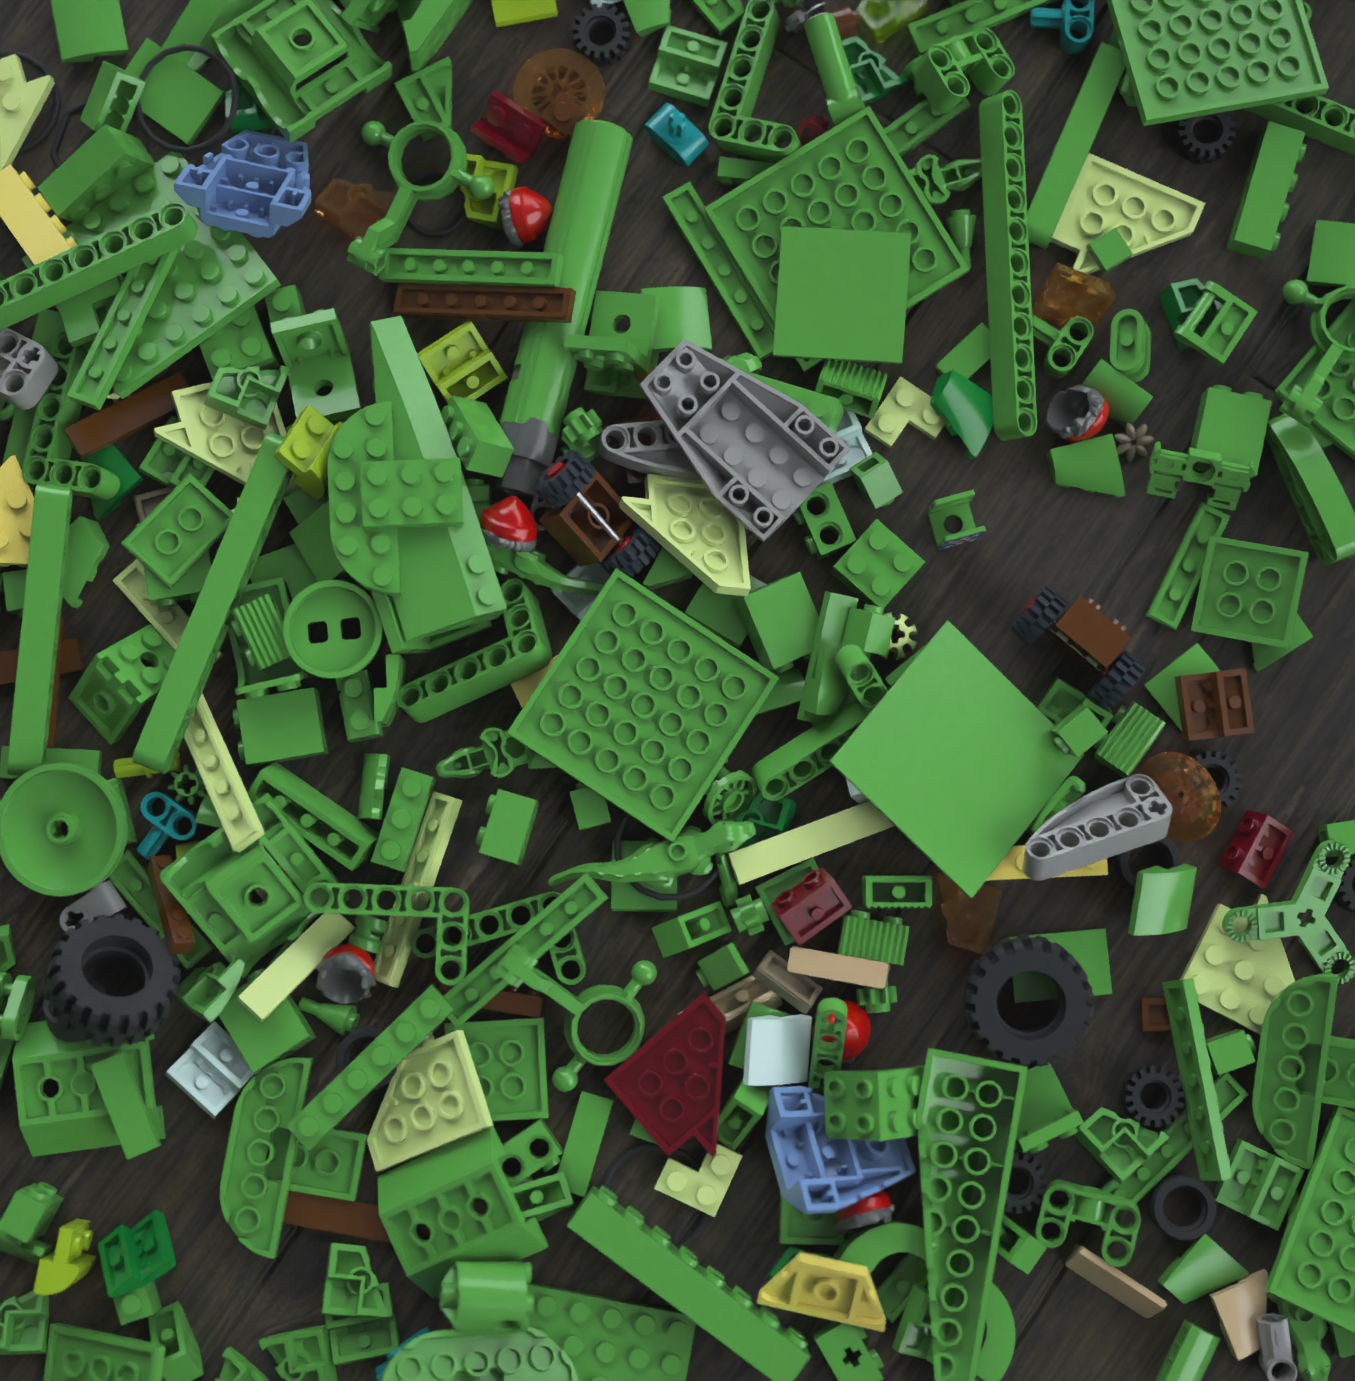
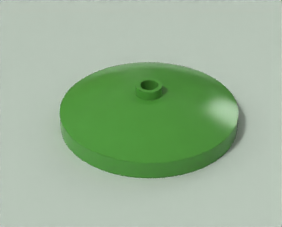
M53 763L36 767L20 776L9 787L0 802L1 859L10 873L20 883L33 891L50 896H69L88 891L106 880L118 866L123 856L128 836L127 816L123 803L112 785L100 774L87 767L72 763ZM66 824H67V826H68V828H67L68 833H67L66 830H65V825H66Z

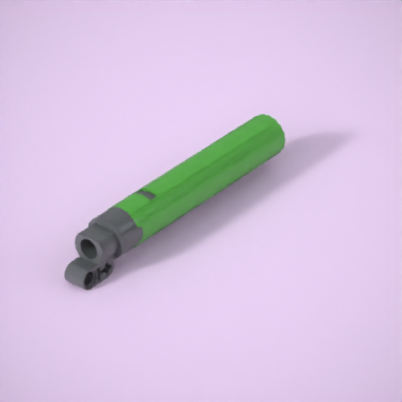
M584 119L575 124L543 250L545 253H560L564 257L559 288H572L576 291L571 323L525 322L514 364V372L499 423L514 451L503 477L496 476L493 490L508 496L526 499L525 505L531 511L533 517L536 509L545 513L549 508L544 501L538 502L542 498L535 492L533 485L536 484L537 478L541 477L540 474L546 471L553 462L569 398V391L578 362L563 347L565 334H585L633 143L632 136L624 128L603 120ZM536 523L538 526L537 533L547 530L544 526Z

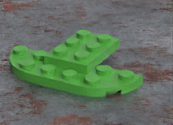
M391 401L375 403L359 410L339 428L331 443L328 455L330 533L334 552L345 572L364 588L383 595L401 596L398 528L464 525L461 459L458 457L395 460Z
M1338 974L1311 975L1288 985L1271 1002L1266 1011L1261 1029L1252 1099L1256 1125L1260 1133L1263 1134L1279 1156L1294 1165L1310 1170L1313 1167L1321 1103L1355 1109V1040L1331 1036Z
M311 1057L288 1058L263 1069L245 1086L234 1110L220 1185L221 1208L226 1222L228 1221L231 1229L239 1238L238 1240L248 1249L267 1258L275 1259L277 1257L289 1190L353 1202L357 1198L368 1134L333 1128L311 1150H308L286 1127L305 1107L314 1059Z
M528 1327V1330L485 1332H454L451 1329L421 1335L407 1343L393 1356L386 1366L380 1381H578V1377L573 1363L564 1349L561 1350L555 1342L547 1337V1334Z

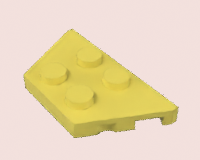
M15 455L10 456L0 467V566L17 565L21 568H27L34 496L28 483L23 478L22 469Z
M800 1252L759 1290L757 1304L881 1332L885 1330L886 1318L868 1268L865 1266Z

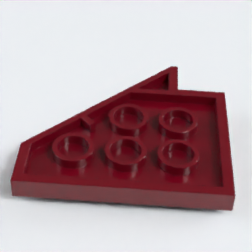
M705 992L604 1079L668 1157L693 1135L712 1157L717 1152L726 1016Z

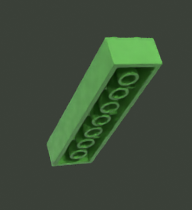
M594 1185L590 1188L570 1216L567 1227L771 1380L794 1381L810 1358L807 1348L808 1343L805 1341L806 1337L790 1325L785 1329L780 1325L781 1323L777 1320L779 1317L764 1305L760 1309L757 1308L750 1300L752 1297L745 1290L737 1285L733 1289L725 1284V1276L710 1265L707 1269L701 1266L697 1261L698 1256L684 1245L680 1249L675 1247L671 1243V1236L657 1225L653 1229L644 1223V1216L630 1205L625 1209L618 1204L616 1200L618 1196L603 1185L600 1189Z

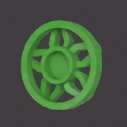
M742 770L730 773L719 781L715 780L711 785V791L706 798L702 810L706 819L713 825L720 821L734 822L740 813L747 811L751 806V801L756 797L757 785L755 780ZM745 780L748 782V789L744 788ZM720 814L721 819H715L713 816Z

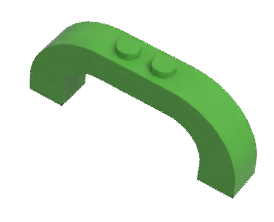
M891 1220L889 1223L879 1221L878 1223L868 1224L845 1239L832 1257L838 1261L865 1266L868 1268L869 1274L883 1258L898 1252L911 1253L927 1265L925 1231L923 1228L913 1224ZM993 1283L991 1284L976 1377L981 1381H1000L1009 1367L1015 1348L1016 1333L1012 1311L1002 1292Z

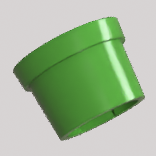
M325 580L308 586L293 599L284 617L283 637L288 653L302 669L318 677L343 678L358 673L374 660L382 641V622L374 600L363 589L347 581ZM358 618L360 620L361 636L358 639L344 640L341 630L342 620ZM315 622L327 623L328 640L324 643L312 644L310 642V625H313Z

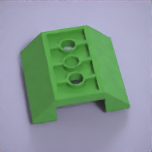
M47 1021L27 1024L23 1037L19 1041H15L12 1060L19 1126L32 1157L121 1145L90 1067L92 1064L124 1052L158 1138H166L162 1105L156 1106L149 1048V1040L155 1039L154 1033L149 1037L142 1036L140 1042L128 1045V1042L124 1041L121 1047H110V1043H102L100 1047L91 1045L92 1040L89 1039L80 1042H66L58 1039L49 1030ZM49 1078L56 1080L59 1084V1092L54 1098L48 1097L43 1091V1084Z
M494 1126L435 1149L378 1176L380 1219L406 1276L432 1298L439 1296L440 1284L455 1261H519L549 1247L535 1216L524 1219L500 1167L498 1159L504 1156L506 1152ZM476 1197L486 1201L488 1205V1212L486 1214H480L475 1210L473 1202ZM418 1223L425 1224L430 1229L431 1235L429 1240H424L418 1235Z

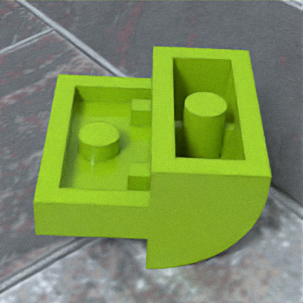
M467 320L417 353L422 366L447 404L451 395L475 400L508 378L470 320Z
M309 404L303 408L274 452L273 457L296 474L292 481L314 499L319 500L328 489V455L331 443L343 423L340 421L336 425L332 424Z
M77 1218L60 1227L56 1250L40 1259L34 1294H56L79 1281L90 1272L97 1258L94 1255L84 1254L85 1250H89L92 1242L93 1231L89 1230L91 1220Z

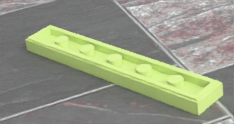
M202 693L185 732L184 739L232 849L241 852L263 836L265 832Z
M433 791L401 886H434L463 802L462 800ZM425 892L416 893L412 898L413 907L417 911H424L429 896ZM389 917L387 930L384 932L381 940L382 945L374 961L376 981L391 987H399L411 952V938L418 931L422 917Z
M870 801L731 852L727 854L736 881L740 885L894 827L895 825Z

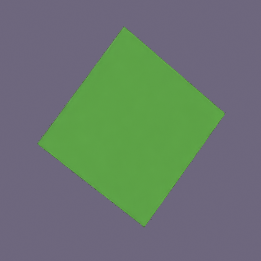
M947 620L829 762L971 899L1084 754L1079 757H1075L1070 753L1064 755L1053 742L1056 736L1051 729L1055 725Z

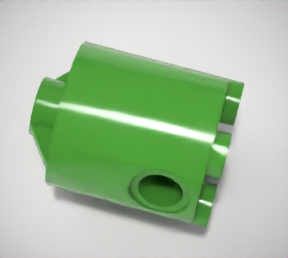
M455 1261L441 1282L439 1293L440 1310L452 1323L453 1331L528 1330L529 1315L533 1314L534 1309L533 1294H527V1283H531L532 1278L531 1263L522 1261Z

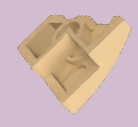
M1265 1269L1247 1275L1245 1278L1238 1280L1237 1284L1209 1295L1221 1322L1219 1325L1229 1350L1237 1360H1241L1260 1349L1256 1318L1266 1314L1267 1292H1264L1268 1281V1273Z

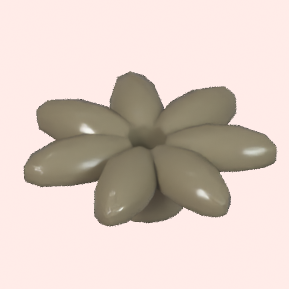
M1127 423L1126 434L1114 435V438L1122 443L1116 448L1117 454L1126 452L1127 462L1133 460L1135 451L1141 456L1147 455L1143 445L1149 444L1154 440L1152 436L1144 435L1147 425L1142 424L1135 431L1133 425Z

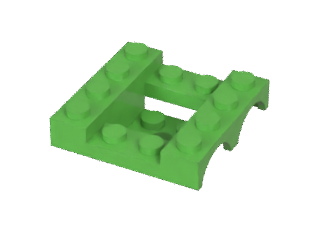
M265 0L211 34L212 48L225 60L236 78L289 144L315 128V121L362 90L367 94L392 77V64L390 61H383L373 52L364 39L359 27L349 25L341 17L343 11L332 0ZM298 35H305L310 38L311 42L306 46H299L294 43L293 39ZM337 58L340 60V63L296 90V84Z
M266 793L252 804L265 834L243 851L237 852L232 849L222 826L160 872V879L230 964L237 957L245 963L241 975L242 978L246 977L251 968L269 951L283 943L293 942L301 936L307 925L320 914L309 910L304 903V893L310 885L314 883H341L329 867L323 864L269 793ZM264 846L274 857V859L279 863V865L283 868V870L287 873V875L291 878V880L296 884L298 889L293 885V883L288 879V877L284 874V872L280 869L276 862L267 853V851L264 849ZM255 888H262L267 892V897L261 903H253L248 899L250 891ZM318 888L312 894V902L317 907H324L329 901V894L325 889ZM348 893L346 894L345 902L350 899Z

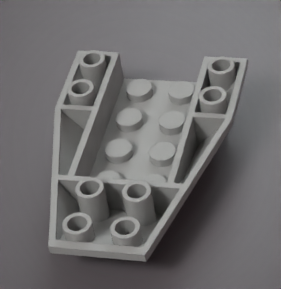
M685 339L640 384V388L713 497L762 542L770 537L795 512L851 449L800 402Z

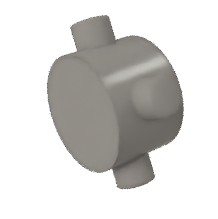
M798 10L786 20L788 25L785 29L787 32L792 30L795 33L803 28V24L807 21L804 19L805 11Z

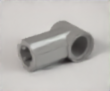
M1275 1313L1262 1314L1261 1317L1256 1318L1261 1353L1258 1362L1260 1369L1269 1381H1295L1297 1378V1368L1292 1360L1288 1319L1285 1315ZM1284 1362L1283 1367L1279 1371L1272 1372L1275 1364Z

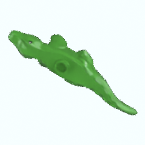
M929 154L921 158L916 163L915 168L909 169L929 204H942L946 202L950 196V191L947 190L963 191L982 177L981 158L971 160L959 159L947 164L943 168H939V158Z
M494 544L487 545L494 570L507 575L511 571L521 578L532 580L537 585H543L555 591H568L571 594L598 595L605 585L561 573L545 562L547 555L536 549L529 552H519L513 549L507 550L505 547L498 550Z
M487 728L480 735V740H482L481 746L465 747L455 751L448 758L440 761L436 765L438 776L443 778H472L480 774L484 769L489 768L491 770L490 774L493 777L503 778L512 772L516 766L526 764L530 759H533L535 752L506 734L508 730Z
M720 821L704 833H701V829L698 827L688 826L678 834L673 843L667 839L659 841L657 838L652 837L642 844L636 852L625 859L579 865L552 876L548 884L549 886H556L570 880L579 879L585 873H588L594 879L617 883L642 882L649 884L653 888L667 889L670 888L675 877L688 872L697 876L709 874L713 867L710 856L735 850L743 842L752 838L756 830L754 824L748 821Z
M1297 1189L1288 1207L1287 1222L1279 1250L1299 1200ZM1267 1293V1297L1278 1305L1279 1314L1285 1315L1288 1319L1290 1343L1295 1345L1297 1349L1298 1370L1304 1381H1327L1331 1366L1330 1359L1320 1343V1340L1326 1336L1327 1332L1325 1320Z

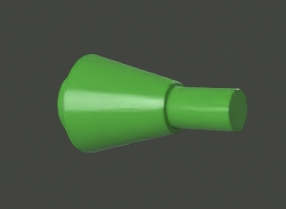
M969 209L951 211V217L945 218L953 243L969 269H971L970 248L972 246L977 215H970Z
M303 997L298 1006V1009L317 1016L319 1020L343 1037L349 1032L355 1031L360 1019V1015L357 1014V1007L354 1005L321 1004Z

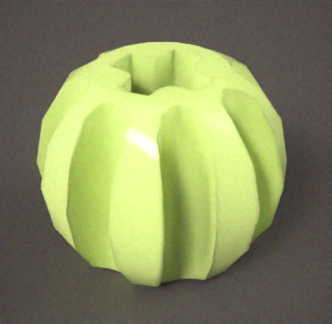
M891 612L883 614L892 617ZM901 613L899 614L898 621L895 620L893 629L896 630V635L901 636V638L895 643H891L892 639H890L887 656L880 654L879 656L887 659L889 651H891L895 655V660L905 658L902 647L913 652L917 642L911 640L909 635H916L918 633L915 624L911 627L905 626L904 622L909 617Z

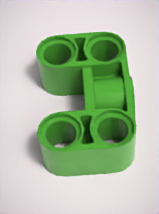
M979 27L973 31L962 35H955L944 42L931 46L915 63L913 74L932 107L938 112L946 114L950 113L969 94L970 84L964 73L970 76L981 93L992 96L1013 77L1015 67L994 32L988 28Z
M1060 1179L1053 1180L1046 1186V1192L1043 1195L1036 1224V1237L1043 1246L1047 1248L1060 1246L1066 1238L1069 1222H1075V1219L1101 1226V1230H1104L1101 1245L1102 1256L1109 1265L1121 1267L1130 1261L1141 1219L1138 1205L1133 1200L1110 1194L1095 1187L1082 1186ZM1056 1190H1062L1068 1195L1069 1199L1065 1204H1055L1050 1199L1051 1193ZM1122 1209H1128L1135 1216L1131 1222L1121 1223L1115 1217L1117 1212ZM1049 1222L1055 1223L1060 1227V1233L1053 1237L1047 1236L1042 1231L1043 1225ZM1118 1241L1126 1246V1250L1121 1255H1113L1108 1251V1245Z

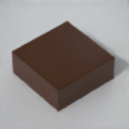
M1165 997L1139 998L1140 1031H1171Z

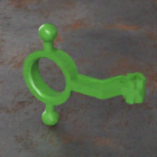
M431 120L410 123L399 130L395 137L386 133L383 124L378 121H369L362 127L361 135L366 144L370 146L382 144L390 148L388 152L389 169L399 190L385 218L368 227L364 238L358 236L355 241L351 242L347 250V262L374 276H377L381 270H384L389 253L386 249L398 241L417 200L433 201L442 199L452 193L459 184L469 188L471 195L477 200H486L493 195L494 183L491 178L486 175L474 177L465 172L467 167L466 148L460 136L446 124ZM432 132L443 136L450 147L451 155L447 172L442 179L432 185L417 186L411 184L402 171L401 159L405 147L411 139L423 133Z
M1298 279L1287 282L1283 287L1282 294L1287 303L1292 305L1302 303L1313 310L1309 320L1310 336L1317 349L1323 354L1322 359L1303 389L1295 385L1279 411L1306 427L1309 426L1323 404V401L1316 398V395L1323 386L1336 362L1343 365L1355 364V348L1346 347L1335 341L1326 328L1325 320L1326 312L1332 303L1342 299H1355V285H1347L1331 291L1323 298H1318L1309 293L1307 285Z
M514 943L494 969V972L516 988L522 982H525L533 989L547 994L567 1009L564 1015L563 1031L568 1046L575 1055L567 1066H562L555 1070L552 1082L557 1090L568 1092L575 1088L578 1082L577 1073L585 1062L598 1066H612L626 1061L637 1050L644 1036L645 1017L639 1002L634 997L642 986L650 985L655 981L657 969L652 962L648 960L638 961L632 968V979L624 989L616 985L598 984L583 990L575 996L544 972L534 967L538 962L537 959ZM600 1000H615L624 1004L630 1010L633 1018V1032L628 1042L619 1050L609 1054H597L586 1049L579 1041L577 1035L578 1021L582 1012L592 1003Z

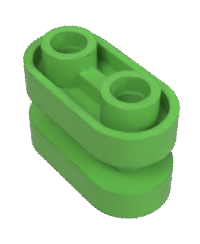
M1124 309L1114 316L1111 323L1110 361L1115 369L1133 382H1138L1146 377L1150 369L1151 331L1138 311Z
M0 972V1028L4 1039L19 1041L23 1037L37 994V980L35 977L19 975L15 979L14 984H12L11 974Z

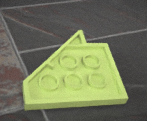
M16 54L0 59V171L10 164L12 165L55 84L54 79L50 75L27 82L20 58Z
M1088 153L1050 242L1078 253L1068 277L1073 280L1100 270L1087 249V245L1116 227L1133 253L1131 257L1190 236L1195 229L1205 203Z
M212 382L172 391L171 397L179 422L154 428L155 437L244 486L267 434L272 432L282 437H285L287 434L277 403L266 430L204 405ZM294 473L290 479V482L288 484V487L285 491L283 498L289 495L290 493L294 492L295 490L301 488L294 481H292V479L296 475Z
M647 473L644 481L645 499L622 496L619 508L712 591L719 594L748 596L751 585L745 526L713 497L703 480Z
M1258 894L1253 905L1269 903L1267 896ZM1217 904L1180 980L1194 979L1199 1004L1261 1035L1263 1020L1271 1002L1284 988L1295 982L1281 938L1245 941L1244 943L1236 942L1229 938L1223 931L1222 921L1225 914L1231 909L1222 904ZM1246 917L1234 920L1232 929L1235 933H1240L1246 929L1248 923Z
M456 1030L437 1039H434L433 1032H431L397 1066V1071L390 1081L367 1138L376 1172L387 1170L493 1126L463 1030Z

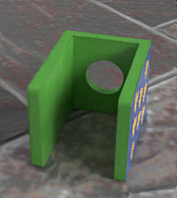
M974 490L934 500L927 509L939 551L979 540L986 532L985 526L976 528L970 510L969 502L975 496ZM949 516L958 517L962 522L960 532L955 534L947 532L944 528L945 519Z

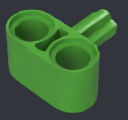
M1037 316L1032 317L1033 337L1049 347L1048 353L1043 360L1045 373L1054 379L1065 377L1092 339L1094 334L1092 323L1084 317H1075L1059 331ZM1069 330H1080L1084 340H1074L1070 336ZM1052 356H1063L1067 366H1056Z

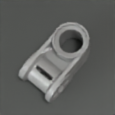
M108 880L97 885L86 893L85 896L66 907L60 915V925L66 932L68 929H75L73 925L76 921L75 914L84 916L80 921L88 919L89 922H92L94 916L106 915V918H113L114 914L121 915L128 907L112 882Z

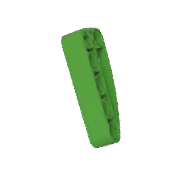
M1286 414L1268 420L1265 437L1318 560L1323 566H1328L1355 555V512L1309 427L1304 426Z

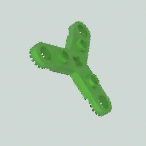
M1326 840L1320 843L1307 866L1292 900L1233 908L1223 918L1222 928L1224 933L1232 940L1241 943L1252 940L1296 936L1322 974H1333L1331 972V964L1335 963L1334 960L1344 959L1345 968L1338 974V983L1344 984V982H1349V979L1354 977L1355 959L1351 956L1325 917L1342 881L1341 877L1346 867L1349 866L1348 863L1351 859L1348 848L1336 840ZM1330 849H1337L1339 851L1338 861L1333 865H1327L1324 860L1326 859L1325 855L1328 854L1326 852H1329ZM1307 911L1310 919L1301 922L1297 918L1299 912L1305 913ZM1246 917L1248 922L1246 929L1240 933H1235L1232 929L1234 920Z

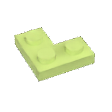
M900 376L864 431L891 448L907 423L935 440L944 427L945 422L931 407V396Z
M717 1143L716 1154L712 1157L707 1151L698 1171L668 1157L654 1189L715 1217L742 1159V1155Z

